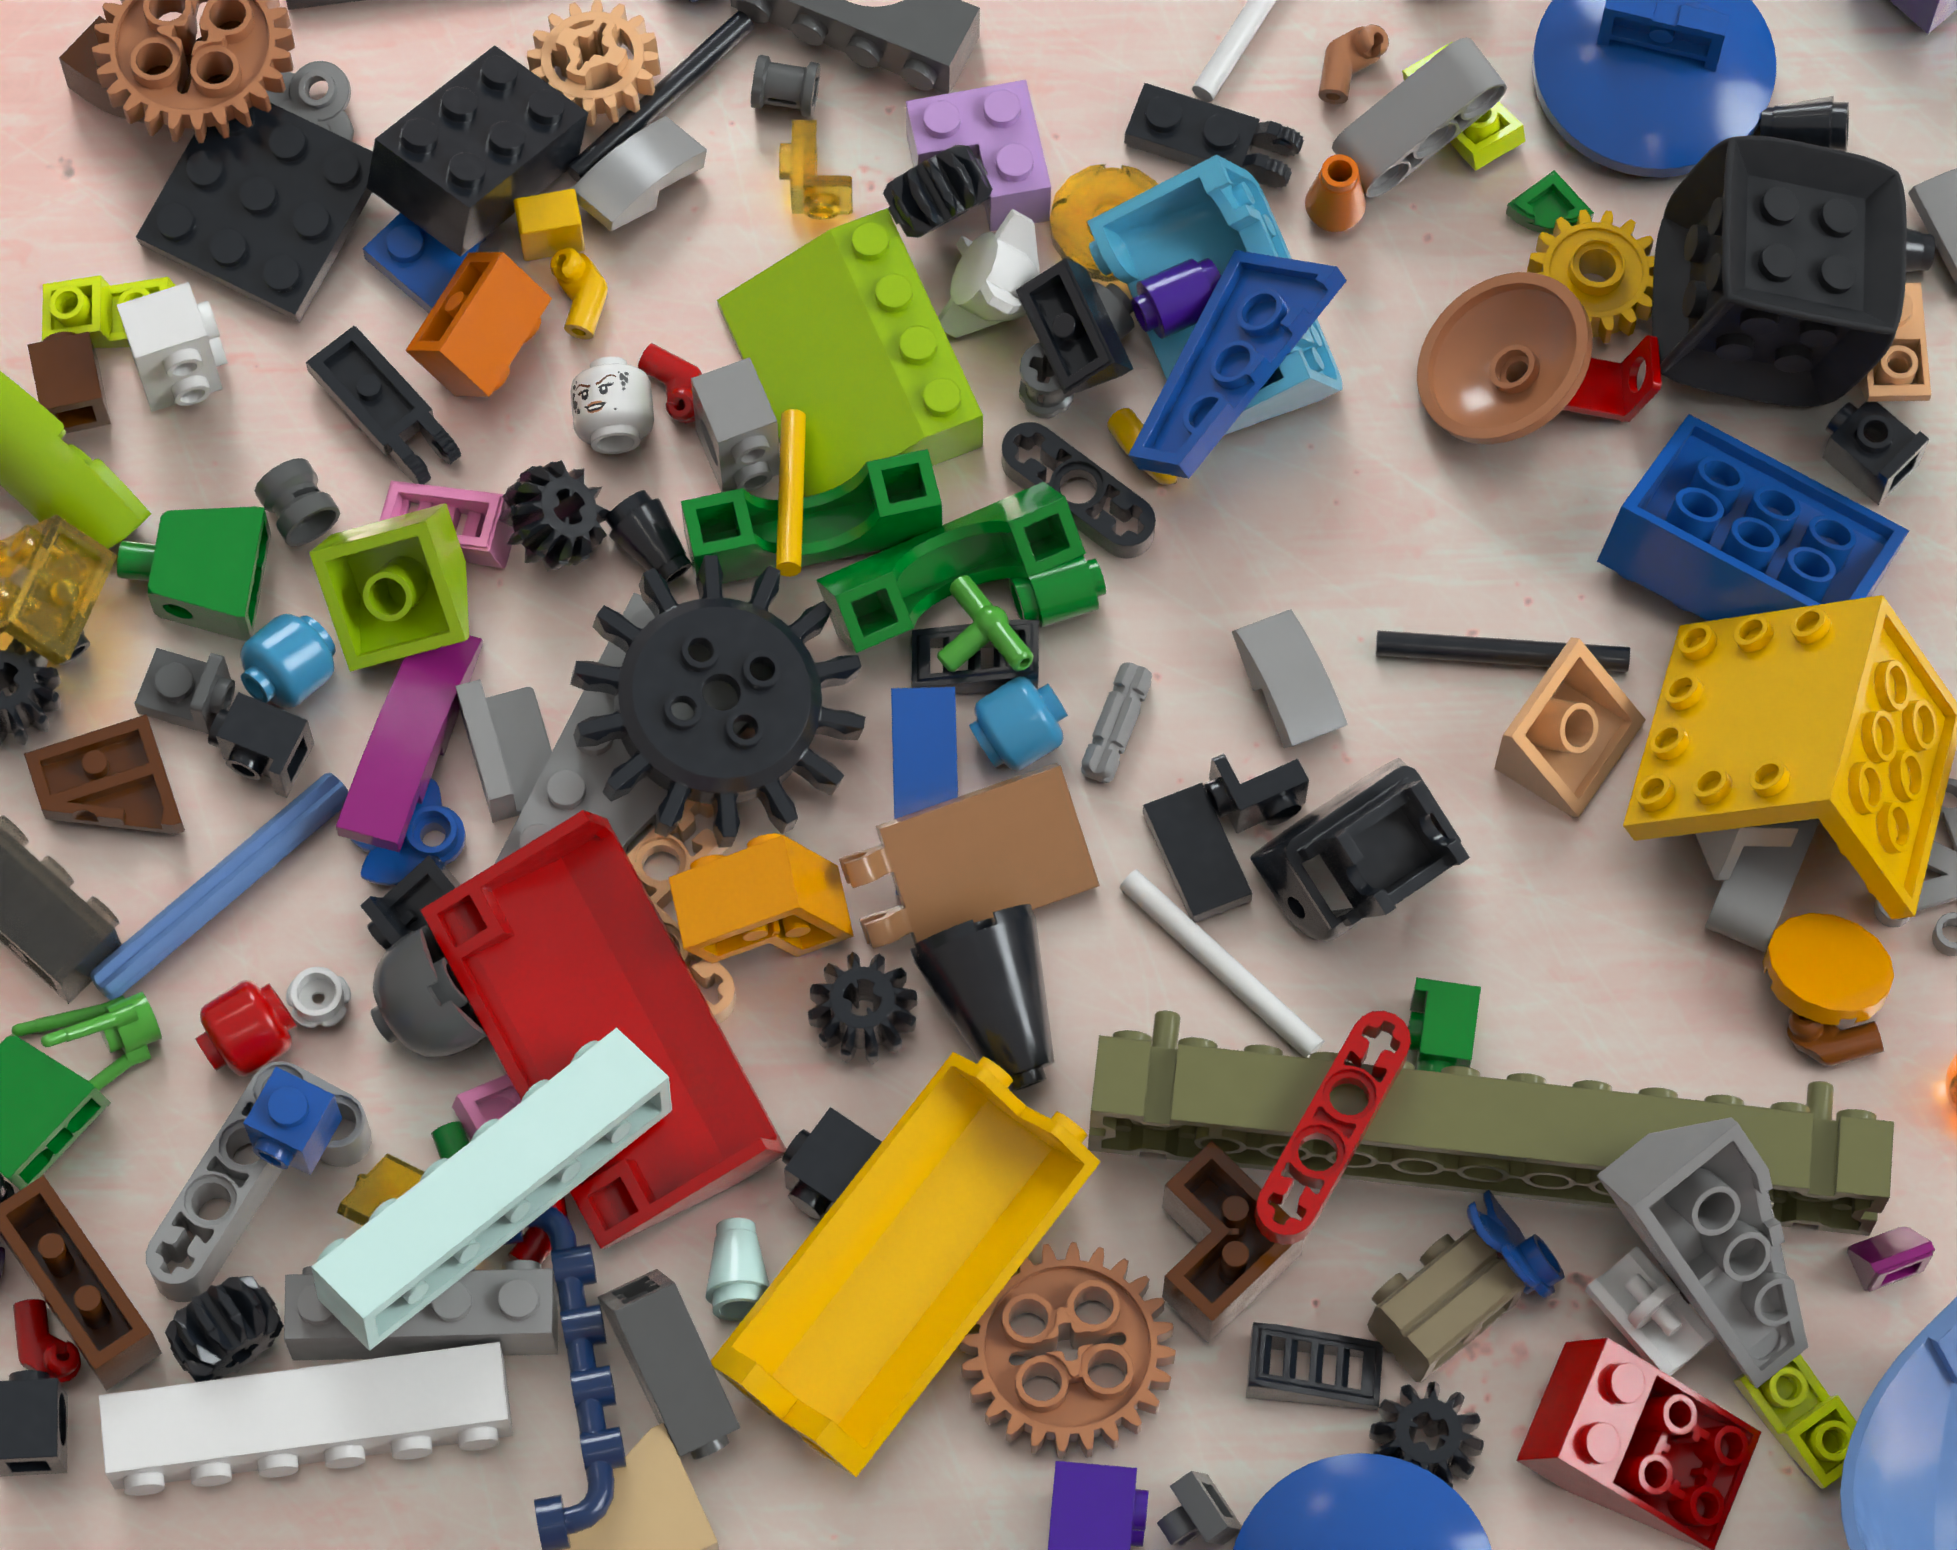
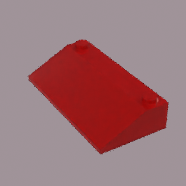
M582 810L421 909L427 924L521 1100L535 1083L543 1079L550 1080L567 1067L581 1047L593 1040L600 1041L616 1027L669 1076L672 1111L570 1191L600 1249H606L737 1185L783 1157L787 1150L607 818Z

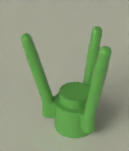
M143 992L128 998L122 995L103 1004L14 1025L11 1030L12 1034L20 1037L63 1028L42 1036L41 1044L44 1047H51L100 1032L110 1053L122 1049L124 1054L89 1080L99 1091L130 1067L151 1059L147 1045L162 1039L155 1015Z

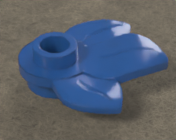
M431 778L422 804H416L400 853L352 839L351 841L363 851L369 852L362 865L361 877L378 885L392 886L397 885L428 855L438 856L445 866L453 862L464 848L466 834L460 817L453 810L442 806L439 786ZM431 831H440L445 834L444 841L438 846H427L422 840Z
M1490 1190L1483 1193L1487 1215L1477 1210L1475 1201L1469 1204L1467 1207V1217L1473 1229L1488 1246L1503 1255L1510 1269L1524 1282L1526 1287L1523 1292L1528 1295L1535 1290L1543 1298H1547L1555 1293L1554 1285L1565 1278L1559 1262L1545 1242L1536 1234L1525 1239L1520 1228L1501 1207Z

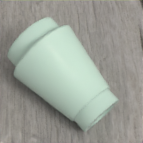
M728 1218L716 1225V1237L705 1297L712 1304L713 1314L716 1317L728 1321H742L770 1285L756 1234L755 1223L746 1218Z

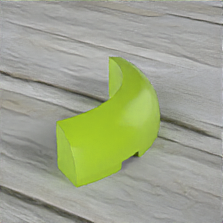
M0 371V485L27 509L74 559L90 558L107 551L124 540L151 515L150 511L102 460L98 458L92 460L78 447L72 444L67 445L62 440L66 435L63 423Z

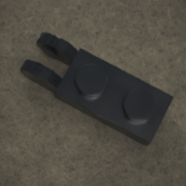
M1144 83L1127 126L1124 143L1127 146L1192 167L1215 155H1219L1247 170L1259 184L1282 188L1283 186L1286 187L1292 174L1291 168L1288 167V164H1284L1283 161H1279L1276 158L1272 159L1270 156L1261 153L1250 154L1252 146L1274 153L1279 152L1281 155L1295 156V154H1299L1304 140L1300 132H1296L1295 129H1291L1288 126L1284 127L1282 124L1273 121L1259 123L1260 119Z
M356 326L351 327L306 362L307 370L385 456L391 455L399 469L413 483L424 485L431 480L424 461L418 455H415L405 443L417 432L420 431L434 452L448 464L461 457L462 453L453 438L434 418L432 408Z

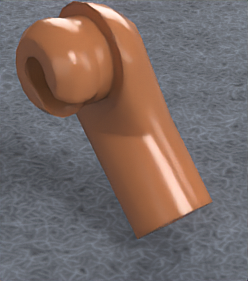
M1374 24L1357 27L1329 43L1325 51L1318 93L1321 100L1330 104H1342L1348 100L1352 75L1375 63L1388 49L1389 38L1383 28Z

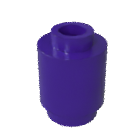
M1191 258L1137 282L1138 296L1131 299V305L1139 325L1145 332L1154 330L1158 337L1164 339L1198 322L1221 277L1212 260L1206 258L1196 262Z

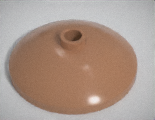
M1515 272L1495 276L1462 293L1445 308L1434 322L1425 338L1419 355L1417 385L1421 401L1428 414L1450 435L1476 444H1498L1513 441L1547 424L1571 401L1583 382L1589 367L1593 347V334L1584 306L1559 281L1549 276L1531 272Z

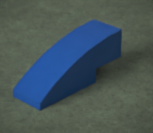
M955 687L891 688L894 819L958 797Z

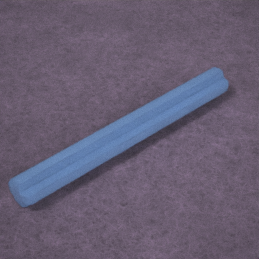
M326 773L92 969L90 976L97 989L110 1000L124 994L343 808L349 792L346 786L332 773Z

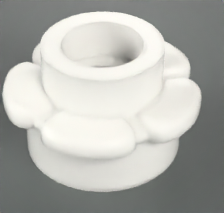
M311 967L300 972L290 983L286 993V1001L293 1008L291 1012L293 1019L298 1024L307 1028H314L320 1024L323 1027H331L337 1024L345 1016V1003H348L351 998L350 988L346 980L324 967ZM316 994H322L325 996V999L322 1003L316 1004L313 1002V997Z

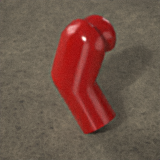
M27 1299L15 1303L13 1311L20 1364L28 1370L47 1372L50 1378H58L60 1383L70 1381L80 1370V1353L72 1342L68 1340L64 1342L49 1333L46 1301Z

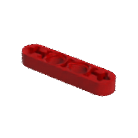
M1372 1011L1357 1021L1261 1189L1255 1209L1256 1225L1261 1234L1271 1242L1281 1245L1295 1244L1303 1240L1310 1233L1402 1070L1409 1052L1411 1039L1408 1027L1396 1014L1387 1011ZM1381 1031L1387 1032L1392 1036L1390 1047L1396 1052L1383 1050L1373 1066L1371 1075L1361 1068L1367 1057L1370 1043L1364 1036L1375 1039ZM1351 1061L1354 1066L1346 1065V1063ZM1374 1077L1383 1078V1080L1378 1082ZM1341 1084H1353L1364 1091L1367 1096L1368 1105L1362 1112L1356 1115H1345L1334 1109L1330 1102V1093ZM1312 1139L1328 1142L1336 1152V1162L1324 1171L1308 1169L1302 1164L1298 1155L1299 1148L1305 1142ZM1285 1172H1288L1293 1178L1283 1177ZM1295 1179L1301 1185L1306 1186L1299 1197L1296 1211L1302 1219L1300 1221L1290 1217L1284 1225L1278 1224L1274 1221L1275 1208L1270 1203L1282 1205L1292 1191ZM1310 1188L1320 1189V1192L1315 1194Z

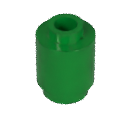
M1084 555L1029 578H1009L1010 593L1019 619L1039 620L1040 628L1098 610V597L1106 594L1104 577L1097 560L1094 558L1086 561Z

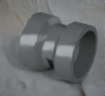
M303 458L292 459L274 467L260 479L254 490L256 497L265 510L275 513L277 516V529L286 544L290 546H301L321 537L333 527L340 516L339 508L330 494L320 492L318 489V476L308 460Z

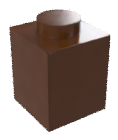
M58 332L47 336L42 342L28 344L38 401L63 423L66 433L111 424L99 362L89 332L80 334Z

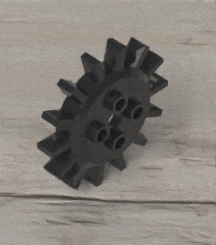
M705 555L696 578L699 599L678 604L672 596L665 579L655 568H652L643 573L639 583L642 599L655 617L643 629L632 624L621 613L605 605L596 615L592 627L605 640L622 649L626 655L621 667L608 666L594 661H576L570 685L586 691L614 695V713L592 716L578 723L573 734L577 747L598 746L607 741L622 740L631 758L612 771L604 787L603 794L612 802L629 794L634 786L645 777H649L657 785L667 790V796L656 812L655 833L667 838L682 819L685 802L691 800L712 804L714 809L712 829L718 847H732L740 826L737 803L756 797L764 806L770 822L781 834H784L794 828L798 815L793 801L781 785L783 781L794 772L807 780L814 788L832 796L844 777V774L833 763L820 757L809 747L815 735H825L839 740L859 739L864 729L866 717L851 711L823 707L821 689L845 685L856 679L862 667L858 655H845L823 662H814L805 643L821 633L831 614L832 609L824 601L806 609L789 626L774 614L768 612L769 606L779 591L781 570L768 566L755 580L749 602L723 598L722 594L723 572L718 556ZM696 644L703 645L710 651L711 658L704 662L696 661L690 656L688 648ZM756 663L765 664L770 668L772 678L765 681L754 678L750 672V666ZM712 681H724L735 689L738 703L728 710H716L710 707L704 700L703 687ZM679 702L686 703L692 708L694 716L689 720H680L673 715L671 706ZM740 721L748 722L753 726L755 736L750 739H742L734 733L733 725Z

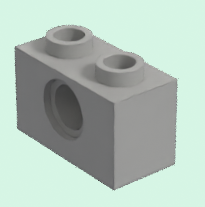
M749 357L691 378L696 432L721 492L740 488L745 489L747 492L765 486L771 481L773 476L779 475L778 423L751 358Z

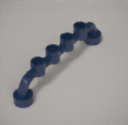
M551 1206L525 1228L541 1229L548 1235L550 1240L552 1265L558 1291L561 1323L568 1355L571 1387L578 1419L579 1437L588 1490L582 1501L570 1507H564L561 1494L534 1499L542 1550H564L571 1548L570 1534L593 1527L606 1515L614 1498L615 1480L613 1469L626 1467V1458L620 1427L606 1429L603 1407L617 1405L610 1365L597 1367L593 1346L607 1344L600 1304L587 1306L584 1285L597 1283L591 1245L577 1246L576 1235L570 1220L556 1207ZM521 1230L504 1245L524 1242L523 1231Z

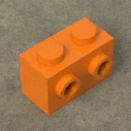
M468 252L405 351L454 396L490 397L507 380L510 373L509 366L522 345L530 340L538 331L541 325L540 317L552 298L504 252Z

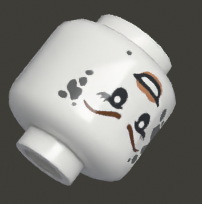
M602 357L594 360L590 364L589 369L582 371L573 379L570 390L573 428L577 436L582 441L590 444L593 450L604 454L629 452L640 445V441L652 431L654 411L651 382L646 373L641 369L627 365V361L620 357Z

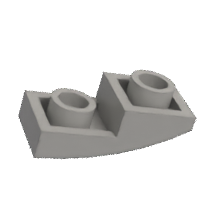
M664 116L614 148L596 163L571 189L576 191L578 205L608 230L613 231L656 209L659 190L704 168L707 149L667 116Z
M1291 609L1232 631L1253 691L1263 690L1283 748L1295 746L1348 725L1323 664Z

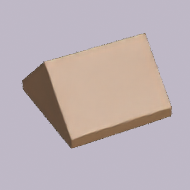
M1571 637L1503 734L1494 769L1568 815L1579 817L1646 719L1580 638Z

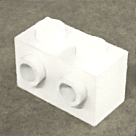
M189 282L117 305L151 412L175 404L181 406L194 405L205 400L210 393L223 389L217 367L228 362L219 337L220 333L209 301L197 304Z

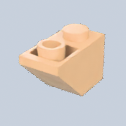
M1905 283L1903 310L1893 343L1883 358L1858 383L1867 402L1929 401L1931 398L1921 283Z

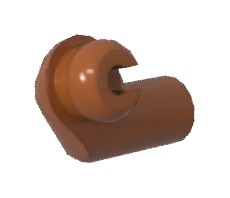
M1794 1011L1788 1017L1787 1035L1794 1047L1824 1066H1835L1884 1052L1881 1036L1875 1021L1841 1030L1836 1025L1821 1024L1802 1017Z

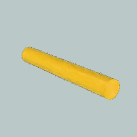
M789 409L781 414L776 569L781 570L780 575L786 577L798 575L801 572L806 414L798 409Z

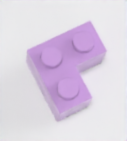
M1026 80L906 101V137L913 167L954 145L969 146L977 159L980 158L988 173L986 176L993 189L989 198L984 201L990 231L998 230L1011 209L1032 219L1034 223L1050 221L1051 184Z

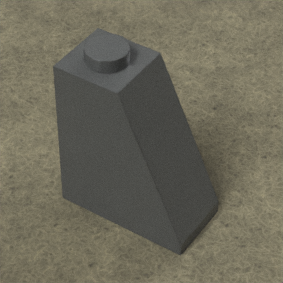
M655 1269L598 1296L605 1315L659 1424L664 1423L677 1454L681 1457L691 1453L693 1459H699L728 1445L727 1434L741 1427L675 1282L658 1269Z

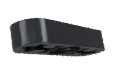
M1034 422L1021 423L1006 433L1002 442L1001 461L1005 474L1024 490L1045 482L1048 467L1054 472L1050 482L1047 484L1061 493L1060 488L1068 479L1073 477L1085 478L1092 482L1096 488L1094 497L1085 503L1079 504L1067 500L1077 529L1107 552L1119 558H1135L1150 548L1154 540L1156 518L1152 507L1147 501L1041 424ZM1035 445L1041 447L1040 460L1043 464L1033 458L1026 460L1024 464L1018 461L1019 446L1028 451ZM1108 497L1112 498L1110 500L1109 513L1103 510ZM1100 513L1099 518L1094 519ZM1114 517L1125 523L1132 517L1138 519L1137 532L1139 534L1137 535L1129 530L1122 536L1116 534V520Z

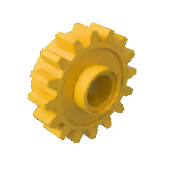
M1585 209L1580 210L1577 225L1571 226L1567 220L1560 217L1556 219L1553 235L1541 232L1538 236L1536 252L1530 254L1527 272L1549 276L1565 285L1584 306L1591 323L1593 338L1600 337L1603 344L1610 343L1611 335L1619 331L1627 336L1632 335L1637 318L1648 321L1651 317L1655 256L1649 255L1654 240L1651 236L1641 237L1636 240L1633 237L1636 222L1632 219L1625 222L1619 228L1612 225V211L1606 210L1600 222H1592L1590 215ZM1597 274L1606 281L1593 282L1583 275Z

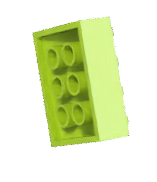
M887 208L826 231L717 299L718 307L741 359L751 358L777 419L779 443L781 436V414L789 409H798L806 414L804 497L816 495L843 484L857 474L868 461L928 449L932 466L983 447V414Z

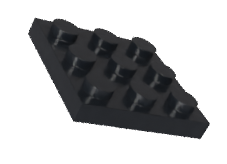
M270 102L272 109L269 112L262 111L254 106L249 109L252 126L249 128L241 124L236 118L228 121L230 130L229 137L224 138L215 126L207 127L204 143H198L195 134L193 135L136 235V239L140 245L300 322L372 194L367 189L373 151Z

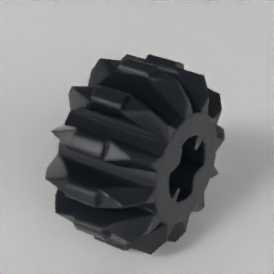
M954 145L894 178L893 181L887 184L883 195L889 205L887 209L896 225H900L907 237L918 238L980 205L989 198L993 189L986 176L988 173L980 158L977 159L969 146Z
M562 460L550 462L544 467L541 465L538 467L532 466L520 474L517 482L508 487L506 493L502 496L509 508L503 511L499 521L512 526L514 530L507 545L522 544L525 547V563H536L542 560L547 571L552 569L558 570L565 565H578L588 559L589 554L593 552L592 549L600 545L603 538L607 536L600 523L605 521L610 511L597 505L595 501L602 487L588 488L584 484V468L573 469L568 472Z
M16 636L6 650H0V745L8 733H13L16 741L25 746L28 740L25 729L33 726L38 730L48 732L50 723L44 712L60 710L62 701L59 694L54 690L60 686L61 679L56 668L47 667L49 660L45 651L38 646L26 652L23 640L18 639ZM8 687L10 693L13 694L6 696L2 689Z
M852 951L847 956V971L844 972L838 966L828 963L824 968V977L827 984L818 983L811 986L810 999L817 1005L808 1011V1020L810 1026L823 1028L819 1034V1044L824 1049L842 1042L841 1059L846 1063L854 1058L857 1049H865L866 1059L869 1063L874 1064L879 1060L878 1045L882 1044L888 1050L898 1053L902 1049V1039L899 1033H909L915 1030L916 1017L909 1011L918 1004L917 992L912 989L903 988L907 981V974L902 967L884 974L885 958L880 953L872 958L869 967H860V958ZM859 1001H870L873 1003V1011L867 1007L866 1016L855 1015L852 1011V1004L856 1009H859Z
M253 1276L229 1277L222 1284L217 1286L211 1285L206 1292L192 1297V1302L176 1311L174 1320L169 1323L165 1334L171 1344L170 1349L182 1369L188 1371L195 1382L222 1379L231 1372L238 1373L244 1365L256 1361V1357L261 1352L272 1347L275 1338L279 1336L284 1325L280 1320L275 1302L265 1287H261Z
M1435 1381L1428 1383L1424 1399L1419 1398L1416 1390L1410 1384L1402 1386L1399 1393L1401 1405L1384 1399L1379 1406L1378 1412L1385 1422L1373 1423L1370 1428L1369 1438L1383 1445L1374 1451L1373 1454L1395 1457L1413 1463L1436 1475L1451 1488H1453L1452 1474L1468 1480L1475 1469L1468 1457L1481 1455L1484 1446L1483 1440L1470 1434L1479 1427L1481 1421L1479 1415L1470 1412L1457 1415L1465 1397L1461 1392H1455L1446 1403L1438 1400L1440 1387ZM1417 1429H1423L1427 1437L1439 1436L1435 1450H1430L1425 1442L1413 1443Z

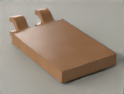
M1057 763L877 825L875 827L881 845L839 859L846 883H851L852 888L871 883L888 873L892 875L901 905L859 919L866 943L871 944L873 949L893 943L911 933L915 945L936 933L973 919L975 923L994 918L993 912L1005 908L1031 904L1032 910L1100 886L1061 765Z

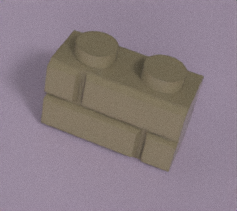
M1472 1228L1456 1241L1449 1234L1441 1237L1421 1256L1419 1261L1424 1267L1409 1280L1402 1273L1396 1274L1372 1297V1301L1377 1306L1367 1323L1370 1333L1389 1353L1395 1355L1396 1361L1415 1382L1422 1383L1513 1308L1526 1287L1524 1282L1510 1269L1505 1260L1497 1256L1496 1250L1488 1246Z

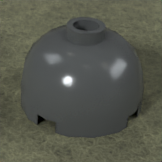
M425 925L416 931H411L386 950L374 973L373 994L377 1006L371 1009V1016L377 1029L388 1042L392 1043L398 1039L407 1049L425 1057L452 1056L480 1043L487 1036L429 925Z

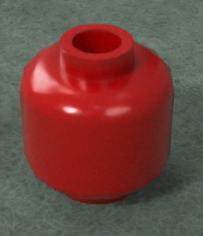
M244 980L201 1008L200 1021L205 1032L195 1039L216 1071L228 1065L238 1076L249 1077L291 1049L292 1037L289 1031L296 1028L297 1024L270 983L260 988L255 982Z

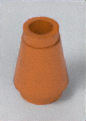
M1337 154L1327 158L1305 197V208L1308 216L1318 227L1325 231H1345L1356 225L1365 213L1366 200L1359 176V169L1356 162L1347 155Z

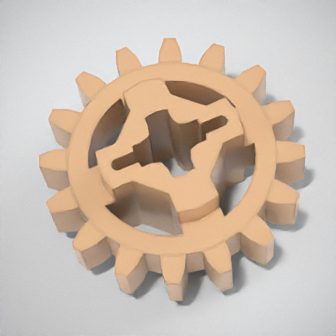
M594 0L591 11L583 13L575 2L569 4L570 17L564 20L560 16L551 13L548 16L550 33L541 30H535L533 33L535 49L527 51L529 70L588 112L587 126L593 127L597 120V114L606 113L612 123L619 122L618 109L623 106L635 113L640 110L638 93L653 95L655 92L653 76L660 75L661 73L656 36L654 32H646L644 18L638 15L627 21L625 5L620 3L613 8L611 13L603 12L601 0ZM622 44L631 51L634 56L633 60L628 59L627 50L621 48ZM555 66L560 67L561 75L567 78L565 82L556 74Z

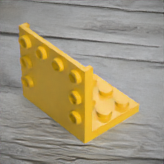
M1883 595L1679 625L1623 827L1634 841L1818 818L1836 842L1840 853L1847 857L1865 882L1868 891L1876 897L1890 918L1915 917L1957 747V702Z

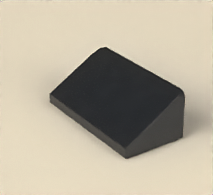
M1064 258L1016 289L1018 297L1065 395L1076 394L1121 377L1133 370L1130 359L1084 266Z

